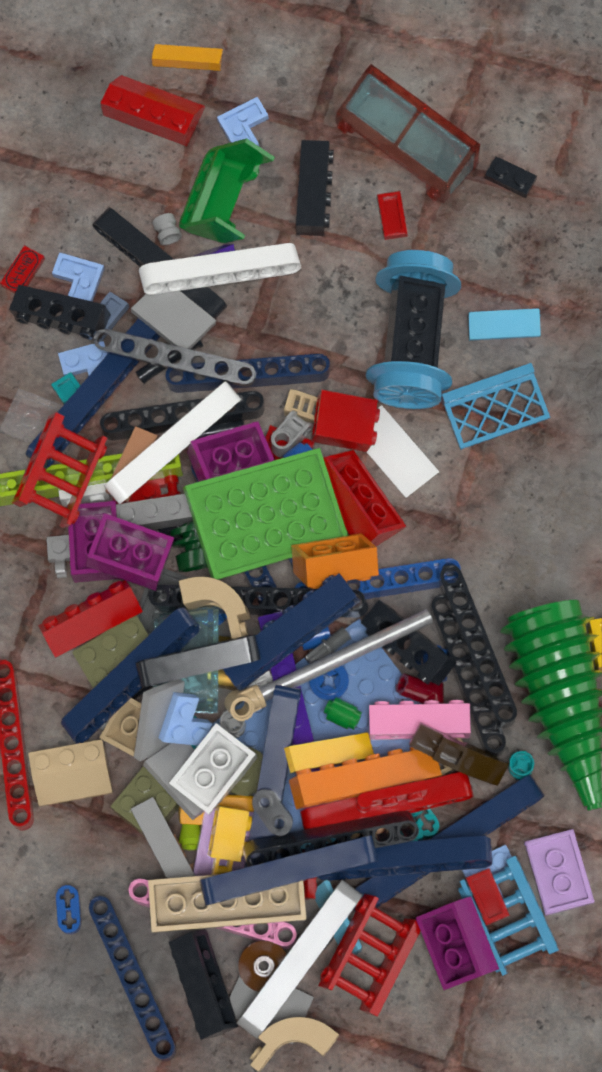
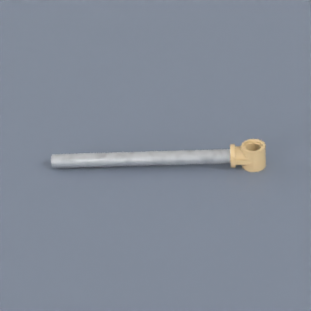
M426 609L260 688L255 684L242 691H232L225 698V707L234 719L238 721L248 720L254 712L267 706L266 701L273 698L276 685L292 688L298 687L433 623L432 617ZM245 701L241 709L235 710V705L238 702Z

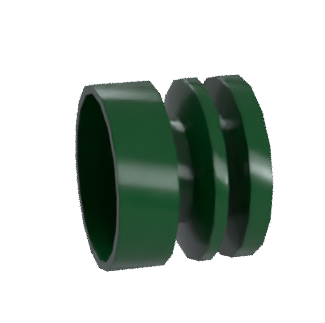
M194 522L185 523L179 528L171 530V537H182L181 540L173 542V547L185 548V552L175 556L178 571L190 572L208 568Z

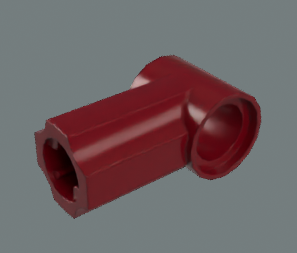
M405 673L400 676L396 685V692L399 695L422 704L429 700L439 701V704H444L443 682L439 686L432 682L428 685L421 679Z

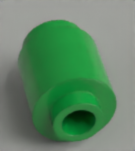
M338 697L334 701L329 700L324 710V713L327 714L326 720L347 730L348 728L355 730L363 713L358 710V707Z

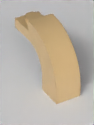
M193 577L179 581L183 603L188 610L203 606L218 607L225 611L232 639L249 635L244 621L251 619L249 611L239 595L230 586L220 580L209 577Z
M293 1017L281 1020L268 1027L258 1037L265 1046L264 1048L259 1046L250 1057L253 1061L251 1067L257 1072H261L274 1053L283 1045L291 1042L304 1043L324 1057L338 1039L339 1034L326 1024L310 1018Z

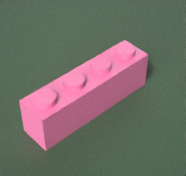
M436 700L425 701L424 704H414L413 701H401L399 705H389L387 701H378L374 705H369L370 740L411 739L420 722L455 739L470 738V703H464L463 700H451L449 704H439V701Z

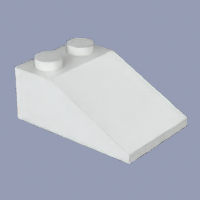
M216 723L169 784L207 814H210L240 781L258 757L253 751Z

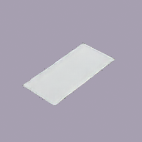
M381 405L378 408L380 409L378 423L374 425V431H377L376 443L369 448L367 453L407 498L439 473V471Z

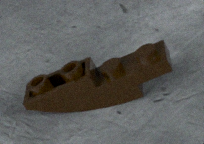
M422 722L419 723L409 742L410 747L431 756L433 760L496 786L499 785L509 766L508 762L465 741L463 743Z

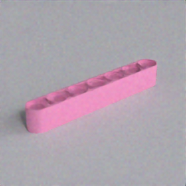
M134 880L129 886L130 897L135 903L150 908L148 880ZM139 886H145L148 889L147 894L142 898H138L134 894ZM286 922L266 923L269 927L268 931L263 935L255 933L254 929L257 924L242 925L240 927H217V929L256 941L274 942L282 949L292 948L297 941L296 929ZM281 931H291L293 934L292 939L289 942L280 941L278 937Z

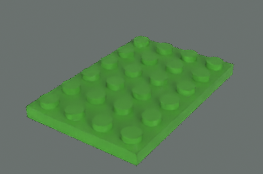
M320 448L183 487L211 578L217 580L292 558L291 545L348 536Z

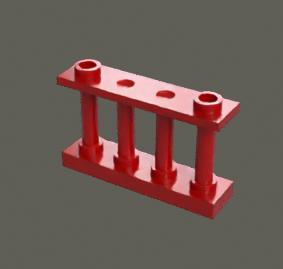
M55 412L48 416L12 504L22 507L33 502L62 516L63 518L59 526L65 528L74 524L79 517L78 507L98 459H101L106 452L107 446L105 443L107 437L101 436L95 439V442H92L64 428L62 422L65 416ZM60 436L90 451L86 463L84 464L55 450V446H53L55 438ZM51 458L80 472L81 475L77 485L75 486L46 472V468L43 467L46 459L49 460ZM42 480L71 494L72 496L67 508L37 494L36 490H34L37 481Z
M364 894L356 904V912L329 965L322 971L321 981L318 986L331 991L335 985L361 1000L362 1005L359 1010L378 1017L421 930L416 920L405 918L403 922H399L375 907L379 898ZM370 916L396 931V937L391 945L363 930ZM358 939L384 954L385 959L381 967L377 968L352 953ZM347 962L373 977L374 981L369 990L365 991L340 976Z

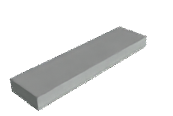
M152 797L131 808L166 878L195 876L155 799Z

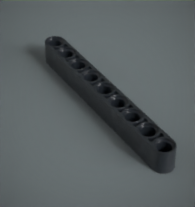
M158 585L156 591L152 589L149 591L148 596L151 604L160 612L173 613L179 608H186L181 603L180 585ZM231 587L242 599L250 615H269L283 612L289 606H296L303 601V596L309 591L317 590L310 588ZM352 590L358 599L362 601L361 605L350 609L341 617L358 618L366 614L368 602L362 592ZM160 595H167L164 602L157 603V598ZM263 597V602L260 605H253L255 598ZM280 598H288L284 606H277V601ZM203 606L192 610L187 609L189 613L226 614L225 611L215 606Z

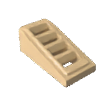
M290 389L284 408L285 416L295 410L301 419L313 423L314 415H312L314 405H316L317 397ZM295 400L299 401L297 409L293 408ZM305 403L309 404L307 412L303 411Z

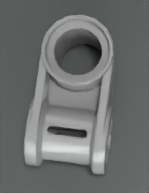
M295 410L291 411L271 436V449L274 455L281 457L299 442L303 441L312 430L313 424L301 419ZM285 440L288 444L286 446H279L276 442Z

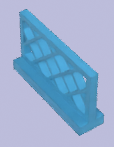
M532 363L441 395L442 406L445 408L460 450L550 419L534 375L535 371ZM531 381L534 389L531 397L517 392L522 383ZM517 385L515 390L510 388ZM506 390L513 394L508 405L495 400L499 391ZM495 393L494 396H493V398L487 396V395H490V394ZM515 395L528 401L524 412L510 407ZM484 398L490 401L486 413L473 408L476 399ZM472 401L470 406L465 404L467 402ZM493 403L506 409L501 420L488 415ZM530 403L540 406L543 415L536 418L527 415L526 412ZM460 405L468 409L464 420L455 418L451 408ZM508 410L521 416L518 424L512 426L503 422ZM471 411L483 416L479 428L466 423ZM486 418L499 424L496 432L490 434L481 430ZM523 418L529 419L528 421L522 422ZM456 422L461 424L460 429H458ZM501 425L507 427L505 429L500 430ZM464 426L476 431L474 439L463 443L460 434ZM479 433L485 435L480 438H477Z

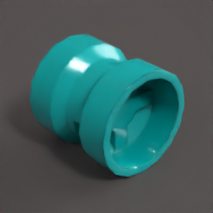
M526 751L514 753L508 766L510 775L516 780H521L531 775L534 768V759Z

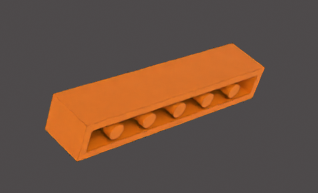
M410 747L409 752L403 753L402 749L387 752L388 756L381 758L380 754H373L365 757V761L357 762L356 758L342 762L343 766L334 767V763L319 767L320 771L311 772V768L303 769L296 772L297 776L290 779L289 784L296 810L356 797L364 792L437 778L442 775L439 762L433 760L431 756Z

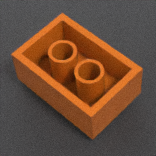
M362 534L291 545L293 573L311 589H319L323 586L322 583L326 578L331 575L336 576L339 573L346 583L348 580L354 579L366 581L371 579L372 576L379 575L377 547Z

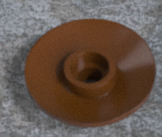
M263 940L250 944L242 952L239 959L238 969L242 981L250 989L259 992L287 955L286 952L278 944L271 941ZM261 961L268 962L269 966L266 970L259 968Z

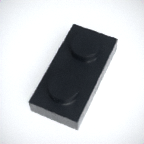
M495 156L485 174V179L527 198L537 180V175Z

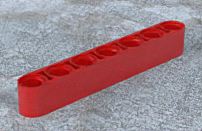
M0 660V671L2 669L10 670L7 677L0 678V750L8 817L16 829L25 831L32 827L34 814L17 674L9 661ZM4 693H13V697L10 701H1V697ZM8 716L16 717L14 724L10 726L4 725L5 718ZM11 740L19 741L17 748L14 750L7 749V744ZM14 764L21 765V770L17 774L9 772ZM23 788L24 795L21 798L15 799L12 797L15 789ZM18 813H27L26 821L23 823L15 821Z
M458 772L426 780L428 790L423 799L419 801L408 802V799L400 800L395 806L383 807V804L371 806L368 812L361 813L356 808L357 796L300 811L303 828L306 830L398 811L420 812L473 798L474 794L469 776Z

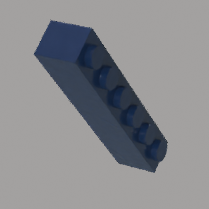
M340 573L326 578L322 583L323 586L316 591L311 590L306 593L302 598L303 601L296 606H289L282 612L283 615L276 621L271 620L262 627V631L256 635L261 656L260 660L223 669L238 690L242 691L360 603V600Z

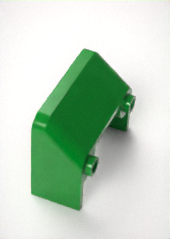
M247 138L211 148L203 159L180 218L179 227L188 233L220 243L244 239L245 235L235 229V224L229 221L243 183L253 181L259 174L260 164L272 162L275 157Z

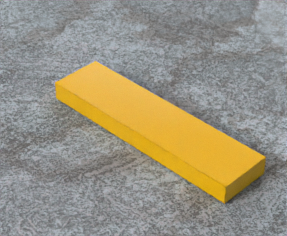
M368 733L284 748L290 773L308 768L316 769L332 763L334 765L342 764L343 761L355 758L357 761L364 760L365 757L374 754Z

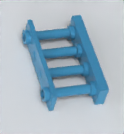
M517 856L507 859L508 866L504 867L505 870L494 874L493 877L496 884L508 879L510 881L515 879L519 889L515 890V894L503 900L507 908L521 903V905L526 903L530 911L526 914L527 917L490 933L467 880H461L462 887L458 888L462 899L472 897L499 967L495 972L501 971L502 976L508 974L507 965L542 950L544 952L547 950L549 954L559 951L558 945ZM527 927H537L541 936L537 937L536 941L504 956L500 955L495 942Z

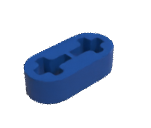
M65 885L59 888L56 893L57 920L59 928L64 933L72 935L80 930L82 924L80 896L73 886ZM66 891H69L71 895H75L74 898L70 899V908H67L65 900H61V896H65ZM67 912H71L72 919L77 920L76 923L72 924V929H68L67 925H63V922L68 919Z

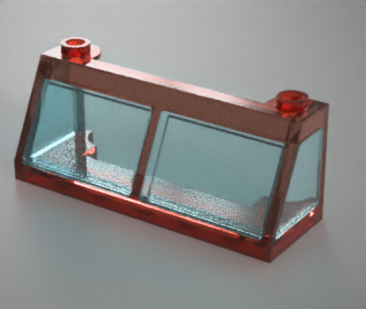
M372 64L364 71L336 113L337 127L343 133L353 134L356 132L424 182L428 196L435 201L439 200L443 204L479 163L480 144Z

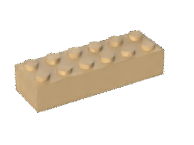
M216 875L148 880L151 930L153 933L306 920L303 881L205 906L199 880Z

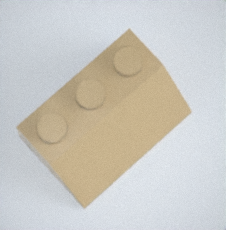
M102 739L28 753L39 807L113 793L106 747Z

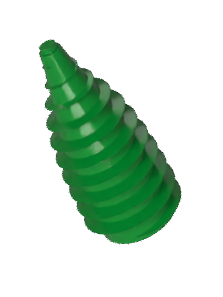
M565 600L537 606L511 615L507 618L508 624L500 630V633L510 635L513 640L505 646L504 651L516 653L518 657L516 661L510 664L509 669L522 671L523 677L515 683V686L527 688L530 693L521 701V704L534 706L537 711L528 721L541 723L544 727V730L537 736V739L549 740L553 748L547 755L558 756L563 764L560 771L567 772L573 783L572 787H575L583 807H586L587 811L602 808V726H600L602 707H599V697L602 696V689L597 688V678L602 676V671L595 670L593 663L602 653L593 652L590 649V642L599 635L590 634L586 631V624L595 617L583 615L579 600Z

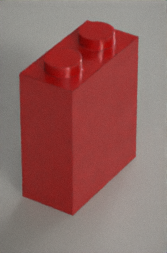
M321 390L316 401L311 442L367 452L372 445H375L377 439V431H374V425L378 423L380 409L377 408L378 400Z

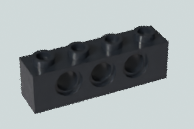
M18 285L9 308L15 320L19 323H34L43 329L51 327L68 335L72 332L89 340L94 338L98 330L106 328L110 317V312L104 304L23 285ZM41 306L38 311H34L37 307ZM63 311L61 315L56 316L57 313ZM83 316H84V318H83L81 321H78V322H77V320H78L80 317H83Z
M378 600L361 621V624L367 628L365 633L370 636L404 620V618L389 605ZM419 630L382 646L390 654L394 655L397 653L402 657L400 662L411 670L414 667L419 672L417 677L428 685L432 682L439 686L457 664L454 659ZM410 639V646L404 650L405 642ZM428 654L426 663L421 664L422 657Z

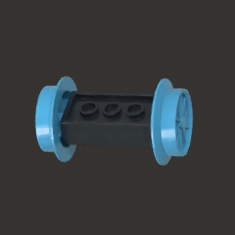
M423 250L399 251L388 257L386 268L380 270L376 275L377 285L391 293L384 363L369 367L366 371V378L374 385L373 395L379 402L397 408L426 409L438 405L441 402L442 391L449 389L452 385V377L447 372L438 368L444 298L458 293L461 289V281L453 274L452 261L443 255Z

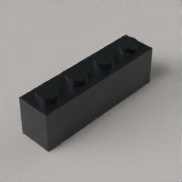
M301 141L296 216L297 235L324 236L325 228L330 226V214H326V206L331 207V192H327V187L332 185L333 171H329V164L334 162V150H330L329 141Z
M207 930L191 931L170 941L171 954L175 960L179 979L183 985L200 1040L217 1037L239 1027L236 1024L237 1020Z

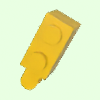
M217 805L215 808L207 852L208 856L214 858L211 875L231 872L233 862H241V857L244 856L243 847L247 843V841H244L246 831H250L252 816H249V811ZM220 859L227 860L226 866L219 865Z

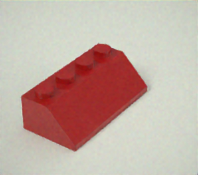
M120 75L109 84L100 103L103 116L184 146H188L205 109L204 105Z
M354 450L323 458L345 528L349 535L362 534L375 546H378L407 527Z
M126 580L112 583L108 587L109 589L101 593L91 594L87 597L86 601L70 605L63 613L57 616H49L42 621V624L38 625L55 658L143 612Z

